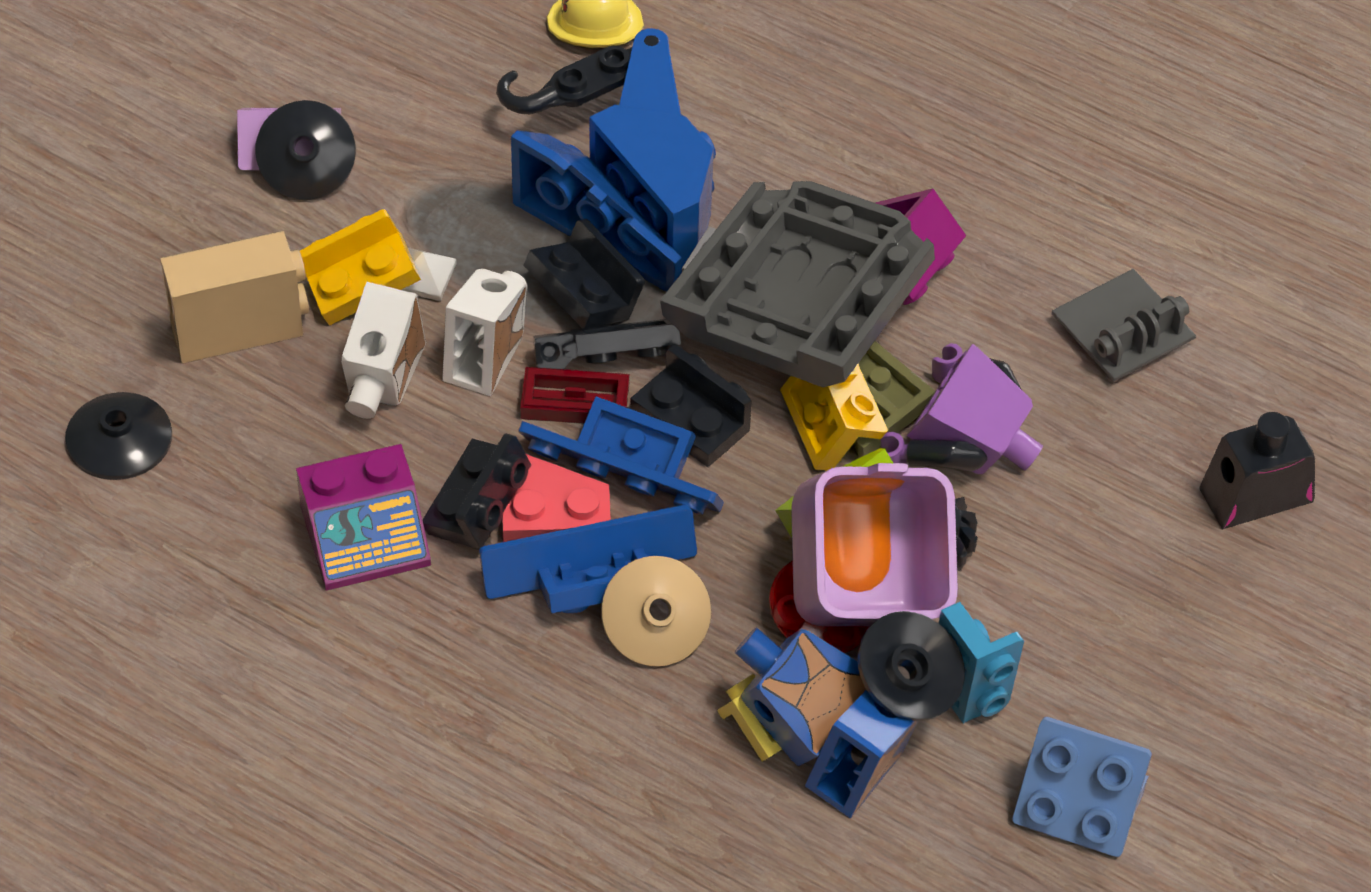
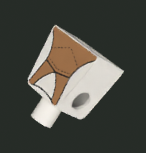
M477 269L448 303L445 316L444 382L487 396L492 395L524 333L527 283L520 274L513 271H505L500 274L487 269Z
M366 282L341 361L349 392L345 408L351 414L370 419L375 416L379 403L392 406L401 403L426 345L416 293Z

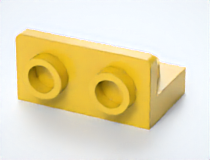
M385 209L362 217L357 222L325 238L316 240L308 247L300 250L306 277L320 312L329 326L356 313L366 282L402 290L421 280L402 234Z
M857 364L845 382L820 387L790 376L780 389L815 470L827 471L835 468L858 437L882 439L888 431L859 364Z

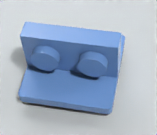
M1044 717L1038 727L1013 814V822L1111 856H1121L1134 813L1143 797L1149 776L1146 773L1152 756L1151 751L1060 720Z

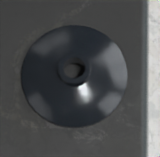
M302 100L285 104L268 116L259 130L255 154L262 176L273 189L292 199L315 200L333 193L347 180L355 163L356 144L349 124L340 113L326 104ZM301 139H309L313 142V150L307 156H300L295 152V145Z
M116 392L96 397L81 406L68 423L65 440L70 458L82 471L101 479L123 480L142 475L162 461L171 446L172 427L167 413L154 400L136 393Z
M909 611L890 613L875 621L866 630L858 648L860 677L870 696L887 712L906 720L925 721L945 713L959 698L965 679L963 658L952 636L933 619ZM898 666H902L908 671L909 679L900 673Z

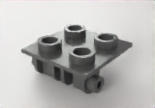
M1134 269L1052 310L1051 313L1113 382L1196 338L1194 332L1184 323L1185 316L1189 314V306L1186 300L1181 296L1174 298L1170 295L1162 299Z

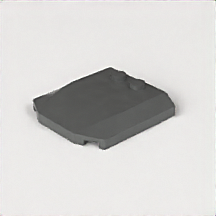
M793 181L790 190H766L765 182H753L660 300L662 315L687 338L820 387L831 386L845 382L935 259L934 244L928 238L923 242L911 230V221L900 211L812 181Z

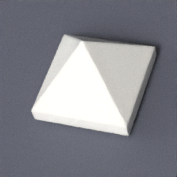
M408 248L421 280L402 290L416 293L420 297L441 301L456 266V259Z

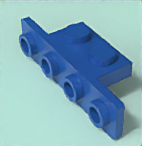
M597 396L591 406L578 441L533 424L521 422L518 432L530 442L528 449L538 455L555 461L558 460L560 453L577 459L576 467L586 473L605 479L609 471L626 477L624 485L628 488L651 497L655 496L657 489L676 496L673 502L675 505H689L692 512L703 515L706 508L720 512L724 502L717 493L679 479L696 438L692 431Z
M681 505L487 545L479 549L484 591L489 599L541 589L551 613H578L584 611L590 605L602 603L605 589L612 577L622 567L634 560L648 556H664L680 560L694 557L697 554L694 518L689 505Z

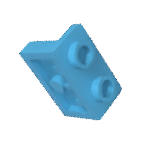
M961 602L942 609L938 623L947 630L956 642L965 668L962 692L951 708L962 723L981 715L984 717L993 716L1004 709L1011 699L1024 640L1018 632H1014L990 643V638L984 625L978 619H972Z

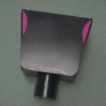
M1267 412L1260 416L1256 425L1229 432L1221 438L1200 484V491L1222 530L1313 503L1315 498V456L1294 418L1284 416L1278 412Z

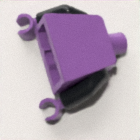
M950 343L942 349V359L939 357L932 359V376L940 385L907 436L912 439L909 444H904L903 438L895 432H887L881 439V448L886 449L893 463L906 464L908 460L911 466L942 467L972 471L976 474H984L1002 455L1025 471L1034 462L1043 448V445L1019 429L1032 409L1033 404L1031 398L1021 389L1010 365L1004 361L988 358L974 344L962 354L960 346Z

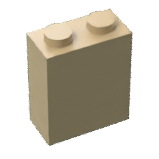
M284 231L160 258L170 325L182 363L303 336L301 315L309 313V305L303 283L298 284V282L306 280L305 268L299 249L290 251Z

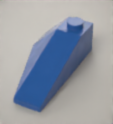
M517 130L511 136L512 196L514 205L568 236H571L578 220L588 219L646 281L666 292L681 275L680 255L588 156L584 155L575 146L565 144L549 134Z

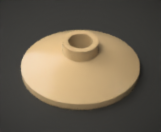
M648 556L628 563L612 577L602 598L601 619L608 639L623 656L641 665L666 666L685 659L701 644L709 628L711 604L704 583L690 567L669 557ZM657 599L664 601L669 609L668 616L662 621L654 619L649 610L651 603Z

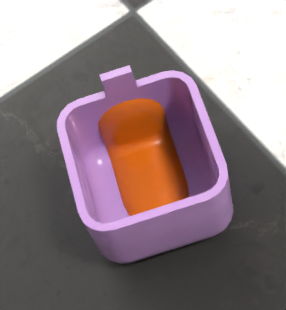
M877 463L869 467L831 468L808 479L798 487L794 493L791 506L793 594L797 612L807 622L818 626H871L879 618L900 611L915 612L931 619H936L940 617L942 609L955 604L958 592L955 495L953 485L947 476L935 469L908 468V464Z

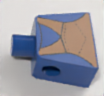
M756 627L746 636L734 652L758 673L741 694L742 701L798 767L819 755L833 724L866 690L860 677L856 660L804 629H800L778 646Z
M865 690L833 724L805 787L851 819L897 762L918 721L902 719L887 712ZM854 747L867 755L859 765L853 761L851 751Z

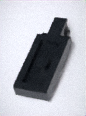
M667 319L598 326L585 330L582 328L570 330L571 332L533 336L537 368L565 369L569 362L577 356L586 355L587 363H602L617 360V352L637 350L638 357H655L666 355L668 346L673 344L681 345L680 331Z

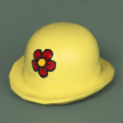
M558 0L552 5L546 18L548 30L559 40L574 46L588 48L624 45L634 39L644 26L642 13L632 0Z

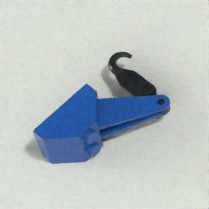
M655 28L641 30L636 34L631 48L624 49L620 46H608L603 50L556 71L540 91L529 96H516L509 90L510 84L518 78L516 71L512 70L503 75L497 83L496 90L500 103L510 111L528 115L542 112L551 107H578L623 86L619 105H613L589 117L590 159L680 255L682 273L684 264L709 225L712 192L714 191L712 179L713 159L716 156V151L708 134L704 131L699 132L686 116L681 115L668 36L663 31Z

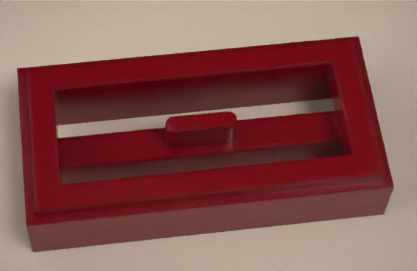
M526 367L520 408L521 419L584 424L596 396L627 408L630 374ZM534 387L565 389V391L534 389ZM586 391L615 392L617 394L588 393Z

